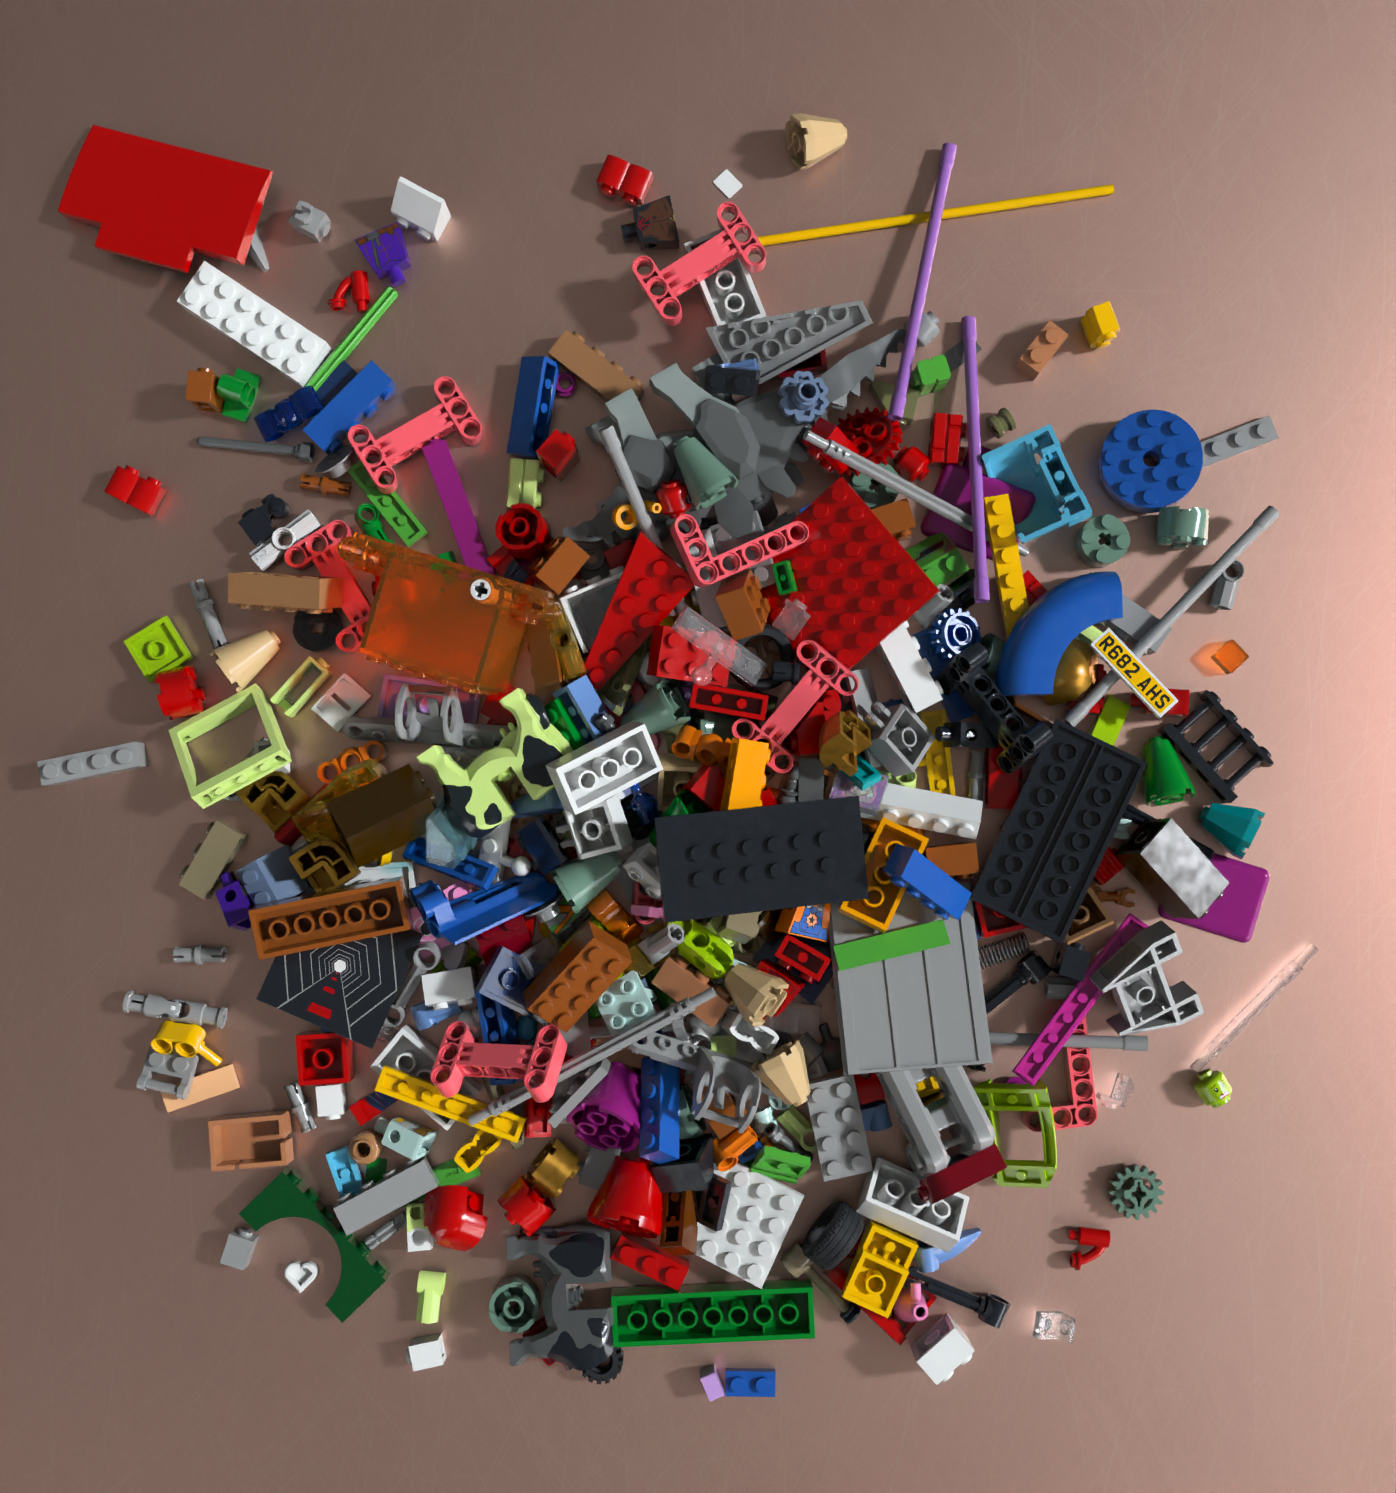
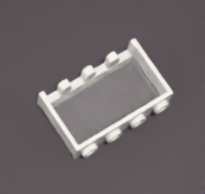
M623 565L610 570V576L601 579L600 575L586 580L588 585L578 588L577 585L563 590L565 595L560 597V601L583 653L589 651L595 640L613 593L624 571ZM675 608L667 616L676 615Z

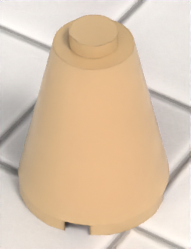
M265 629L213 649L208 654L210 657L216 655L218 659L214 663L230 684L236 683L238 685L234 690L239 693L280 650L278 644L281 641L273 630L268 632Z

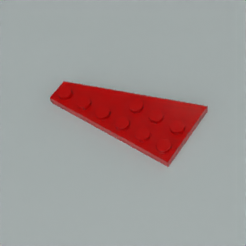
M641 531L637 536L635 545L629 555L627 564L580 672V676L587 675L591 684L598 690L607 683L653 632L654 625H659L695 586L688 571Z

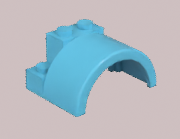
M1051 424L982 455L983 465L988 477L996 478L1031 491L1035 495L1036 500L1030 515L1021 523L1014 524L1016 538L1021 544L1064 525L1070 527L1092 517V509L1082 489L1080 490ZM1035 453L1042 458L1039 461V465H1037L1034 457Z

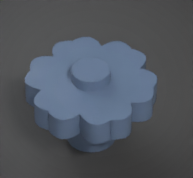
M797 371L792 378L787 377L782 382L778 390V395L781 397L778 407L782 410L785 417L793 416L795 423L809 424L814 417H821L829 405V401L825 397L829 391L822 378L814 379L810 371Z

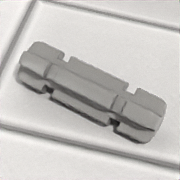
M404 1211L400 1212L394 1219L379 1227L375 1233L369 1234L364 1239L367 1247L370 1250L374 1249L380 1244V1241L384 1242L398 1232L399 1228L405 1227L407 1225L406 1213Z

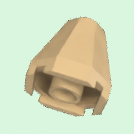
M798 113L791 115V120L785 124V144L787 150L793 151V156L789 157L791 163L799 170L810 168L842 148L847 139L846 127L836 119Z
M743 964L732 965L724 976V985L744 1020L751 1026H761L766 1021L762 1018L765 1015L772 1017L787 997V992L784 989H788L789 984L783 979Z
M799 1040L794 1041L793 1044L792 1042L786 1043L774 1049L771 1054H765L766 1060L764 1062L759 1058L752 1064L751 1068L758 1075L761 1082L786 1105L793 1104L794 1107H797L808 1100L806 1096L811 1091L804 1051Z

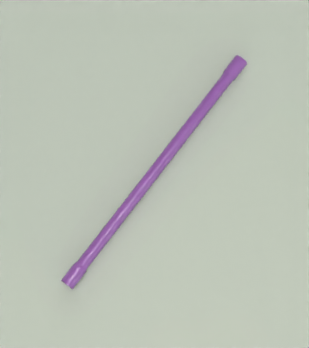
M944 143L942 145L939 171L894 394L891 398L888 418L894 421H901L903 419L906 393L950 173L957 146L953 143Z
M965 316L961 319V328L964 344L975 574L974 601L975 603H987L990 601L989 579L987 577L976 357L977 331L976 318L974 316Z

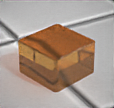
M1233 639L1226 641L1211 655V659L1225 674L1233 673L1249 658V655Z

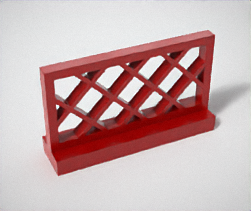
M864 1228L848 1255L834 1268L822 1272L842 1292L848 1273H845L839 1266L846 1258L855 1257ZM908 1274L907 1278H912L919 1281L918 1279ZM921 1290L928 1296L926 1304L927 1308H929L937 1297L934 1294ZM856 1304L900 1346L907 1339V1333L917 1323V1321L907 1322L902 1327L897 1322L894 1309H892V1317L889 1315L886 1318ZM922 1307L917 1308V1316L920 1314Z

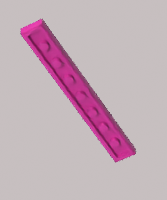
M1131 913L1128 914L1087 969L1083 982L1078 981L1012 1070L1013 1073L1032 1087L1035 1085L1103 993L1089 977L1139 931L1149 927Z

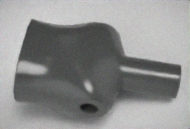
M823 1023L818 1026L823 1042L819 1045L825 1050L821 1057L827 1071L831 1072L843 1067L840 1037H832L828 1024Z

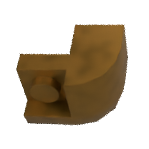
M1073 639L1064 651L1056 669L1053 694L1042 696L1048 706L1080 699L1081 693L1086 691L1090 685H1095L1098 657L1087 643Z
M850 710L846 712L839 711L830 717L822 725L819 735V755L824 767L826 768L833 763L838 770L844 771L850 777L857 773V754L872 745L871 728Z
M273 771L236 793L247 807L259 815L275 834L310 800L301 787L282 771Z
M333 840L314 842L289 857L290 862L301 879L307 878L316 893L337 889L361 874L360 869L357 868L349 852L341 844Z

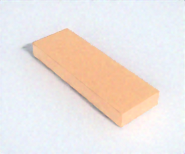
M232 1063L195 1076L186 1100L178 1099L176 1095L161 1092L168 1113L238 1089L240 1084Z

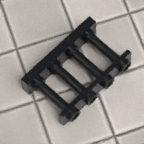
M1208 690L1201 691L1198 697L1203 702L1178 725H1173L1172 723L1164 724L1157 731L1164 739L1170 740L1174 750L1223 803H1232L1238 797L1234 792L1235 786L1259 764L1262 767H1271L1274 762L1270 759V752L1263 746L1259 747L1253 740L1255 738L1254 735L1247 728H1242L1237 723V716L1220 704L1221 699L1213 691L1209 692ZM1210 709L1218 717L1219 721L1195 743H1189L1184 738V732ZM1227 727L1236 739L1212 761L1206 762L1200 755L1202 753L1201 750ZM1244 746L1253 757L1229 779L1223 780L1217 774L1218 768Z

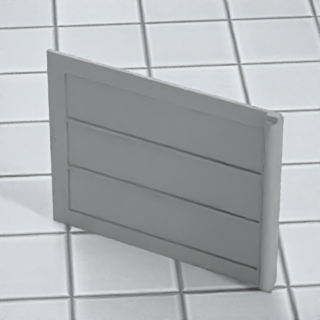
M958 882L971 892L969 882ZM904 892L885 933L942 919L934 915V909L931 910L919 903L920 899L913 898ZM969 899L959 920L950 917L948 920H944L950 944L842 971L838 969L833 946L884 933L838 912L842 902L831 903L830 925L828 928L844 1075L993 1063L971 899Z

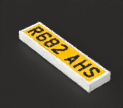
M1110 628L1106 629L1089 645L1158 719L1179 701Z

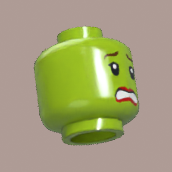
M1208 1068L1197 1074L1198 1079L1194 1083V1089L1205 1105H1212L1213 1108H1217L1230 1100L1232 1087L1221 1071H1211Z

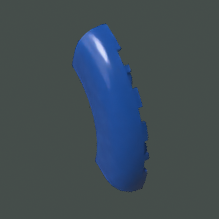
M1114 571L1094 572L1066 580L1039 596L1025 613L1018 618L1007 642L1003 645V653L996 670L995 685L1004 696H1044L1053 694V684L1058 663L1072 640L1082 631L1096 623L1123 618L1122 586L1118 574Z

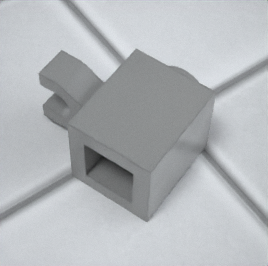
M301 200L298 201L288 221L294 230L318 242L321 241L323 236L325 237L328 234L331 226V221L325 212Z

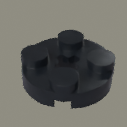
M333 609L332 613L321 612V614L298 611L294 617V628H292L293 636L301 647L316 653L328 651L336 646V636L344 629L342 619L335 609ZM314 622L323 623L324 626L321 633L312 632Z

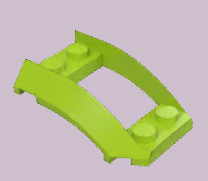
M991 1079L974 1086L973 1089L977 1093L995 1131L996 1137L992 1145L996 1144L1001 1156L998 1111H1038L1040 1118L1044 1161L1003 1159L1007 1168L994 1174L992 1179L999 1186L1048 1188L1057 1169V1147L1054 1118L1047 1086L1040 1079H1038L1033 1087L1029 1084L992 1083Z

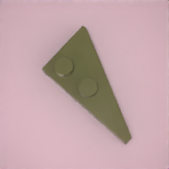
M653 632L600 690L596 691L598 697L618 716L624 710Z

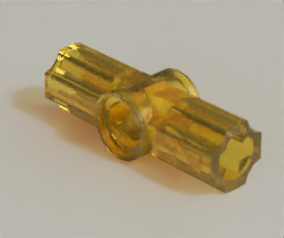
M561 601L545 605L541 610L550 633V644L556 651L565 679L583 675L587 671L578 647V639L572 630ZM567 634L568 643L562 647L560 638L562 635Z

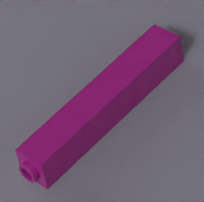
M433 439L427 442V446L422 447L470 579L472 583L481 578L497 581L498 578L494 567L487 561L489 553L449 446L445 439Z

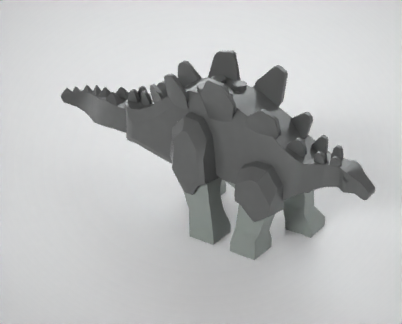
M898 328L877 341L849 353L818 377L823 379L829 390L825 396L829 401L827 408L844 410L847 406L848 394L859 397L860 382L862 380L874 381L873 369L876 366L886 367L887 354L898 352L897 344H904L906 330ZM719 353L692 367V374L698 385L681 372L677 363L650 377L649 385L653 392L669 401L683 415L693 429L661 432L655 436L632 388L606 402L605 410L608 416L586 427L585 431L591 442L605 448L598 430L605 426L613 425L620 441L622 452L643 501L650 500L658 503L656 491L663 482L679 479L681 483L685 484L674 454L676 442L685 436L689 438L695 437L736 476L739 481L737 487L734 490L731 487L726 489L727 496L705 509L700 505L699 510H696L692 504V507L685 512V514L694 517L700 530L709 529L710 526L720 524L735 539L745 536L752 531L753 511H758L763 527L777 518L778 511L771 491L785 498H791L796 492V486L802 484L803 476L795 464L787 460L788 458L794 462H806L808 460V448L802 442L803 436L819 419L814 417L809 424H797L794 422L793 416L785 417L782 410L778 407V403L781 400V397L778 395L779 389L747 398L737 404L734 402L732 394L706 392L704 390L706 366L724 364ZM825 409V412H824V414L821 416V418H823V419H825L826 421H828L827 415H826L828 412H827V410ZM620 478L600 512L592 520L584 521L576 527H565L562 532L564 537L568 536L573 542L598 544L604 541L609 546L620 544V537L626 539L629 536L632 540L637 539L639 532H642L639 523L633 529L624 530L618 528L612 520V513L617 505L622 503L630 504ZM625 511L621 513V520H625L627 517ZM648 511L660 542H665L669 534H671L670 526L675 519H670V515H663L661 512L653 513ZM679 522L678 529L684 534L689 533L688 525L684 522Z

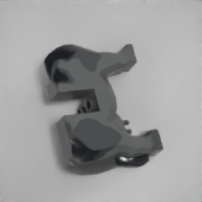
M576 1222L557 1228L541 1226L530 1237L522 1229L519 1231L520 1235L506 1236L507 1260H517L527 1255L539 1258V1261L532 1263L534 1267H540V1271L533 1272V1276L542 1277L545 1284L542 1302L548 1327L538 1334L527 1335L524 1338L510 1341V1365H521L529 1357L552 1358L563 1365L580 1371L592 1369L607 1360L613 1353V1335L611 1326L614 1325L613 1307H576H579V1302H582L584 1297L583 1287L578 1286L579 1283H600L612 1280L610 1230L591 1222Z

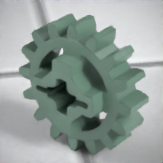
M1135 1163L1132 1164V1169L1124 1165V1172L1115 1171L1117 1179L1109 1180L1114 1185L1113 1188L1107 1189L1109 1194L1114 1195L1109 1200L1113 1205L1117 1204L1115 1210L1119 1213L1123 1212V1215L1128 1219L1131 1214L1136 1220H1139L1140 1214L1149 1218L1148 1211L1151 1210L1156 1213L1155 1204L1163 1203L1158 1198V1195L1164 1194V1191L1158 1188L1163 1183L1161 1180L1155 1179L1157 1174L1154 1171L1148 1172V1167L1145 1165L1140 1170ZM1142 1177L1149 1181L1150 1186L1143 1185ZM1136 1187H1138L1140 1191H1137L1135 1196L1132 1195V1192H1135ZM1121 1197L1128 1199L1130 1207L1123 1203Z

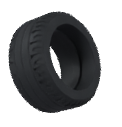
M769 625L764 626L762 633L734 641L729 671L739 684L752 690H770L781 685L784 681H772L771 676L765 679H756L744 672L740 664V652L743 645L749 639L757 636L770 638L779 648L780 661L792 662L794 659V651L790 640L782 631Z
M834 1202L818 1217L808 1231L802 1244L804 1255L823 1270L834 1268L848 1255L858 1241L864 1228L863 1217L846 1202Z

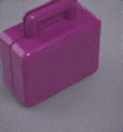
M981 446V458L983 454L992 451V449ZM968 449L962 466L946 464L941 468L932 495L972 516ZM982 474L983 498L1009 494L1015 525L1021 523L1030 515L1036 500L1035 495L1031 491ZM928 508L926 509L920 526L923 535L930 537L944 532L957 548L973 553V532ZM986 540V558L993 560L990 542Z
M1214 853L1210 862L1229 884L1224 889V894L1209 906V911L1204 917L1200 919L1171 918L1158 905V913L1165 919L1246 943L1253 936L1270 880V874L1264 868Z

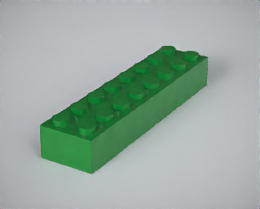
M810 1279L765 1281L761 1289L749 1282L681 1285L679 1291L669 1286L612 1288L611 1307H613L614 1325H612L613 1347L815 1338L813 1286Z

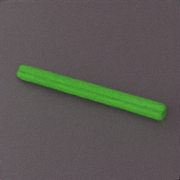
M386 286L299 391L297 397L303 403L309 404L312 401V396L329 375L346 360L398 297V293L392 287Z

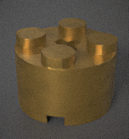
M553 1138V1145L548 1142L532 1162V1165L535 1167L532 1173L527 1170L524 1179L547 1197L552 1196L556 1199L563 1191V1184L567 1178H574L579 1171V1156L558 1139Z

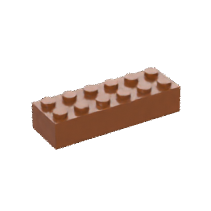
M403 876L255 905L248 910L259 960L410 930L413 926Z

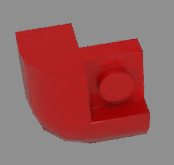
M460 1185L439 1186L425 1193L424 1227H428L430 1234L436 1239L435 1243L446 1248L464 1252L477 1245L484 1234L488 1218L483 1216L484 1195L470 1192L468 1187Z

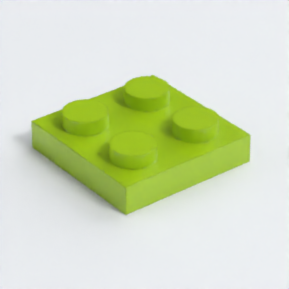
M166 615L123 641L146 680L151 684L155 682L157 672L178 668L193 659L178 631Z

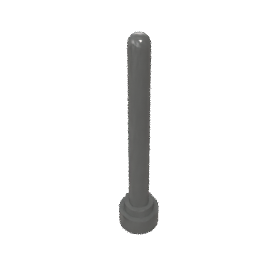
M203 436L197 438L199 446L296 456L301 462H313L315 454L314 444L309 442L290 446Z

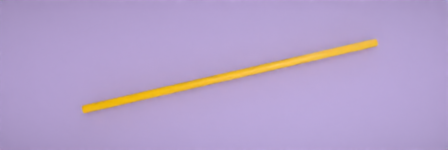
M1110 184L943 209L941 220L1114 194V186ZM930 211L759 236L757 238L763 246L922 223L929 221Z

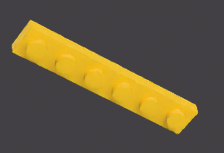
M1009 494L984 497L983 499L984 514L1008 640L1014 624L1029 606Z
M386 1065L383 1066L375 1087L377 1092L469 1126L472 1125L468 1121V1116L488 1106V1103L459 1092L452 1097H443L432 1082ZM507 1110L497 1116L492 1115L472 1127L517 1143L527 1117Z

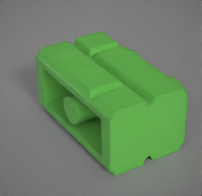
M942 354L932 357L931 360L918 361L914 371H911L909 387L910 389L920 391L919 397L928 395L930 392L942 391L951 376L946 356Z

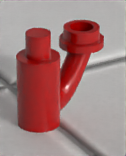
M352 271L349 276L340 282L333 298L327 301L330 310L341 311L345 309L346 300L343 299V296L351 287L352 301L354 304H357V312L365 313L367 311L366 304L370 302L366 271Z
M1080 1226L1077 1230L1069 1229L1068 1239L1077 1240V1244L1094 1246L1083 1255H1081L1080 1251L1071 1252L1069 1259L1070 1267L1080 1270L1081 1265L1101 1256L1110 1245V1231Z

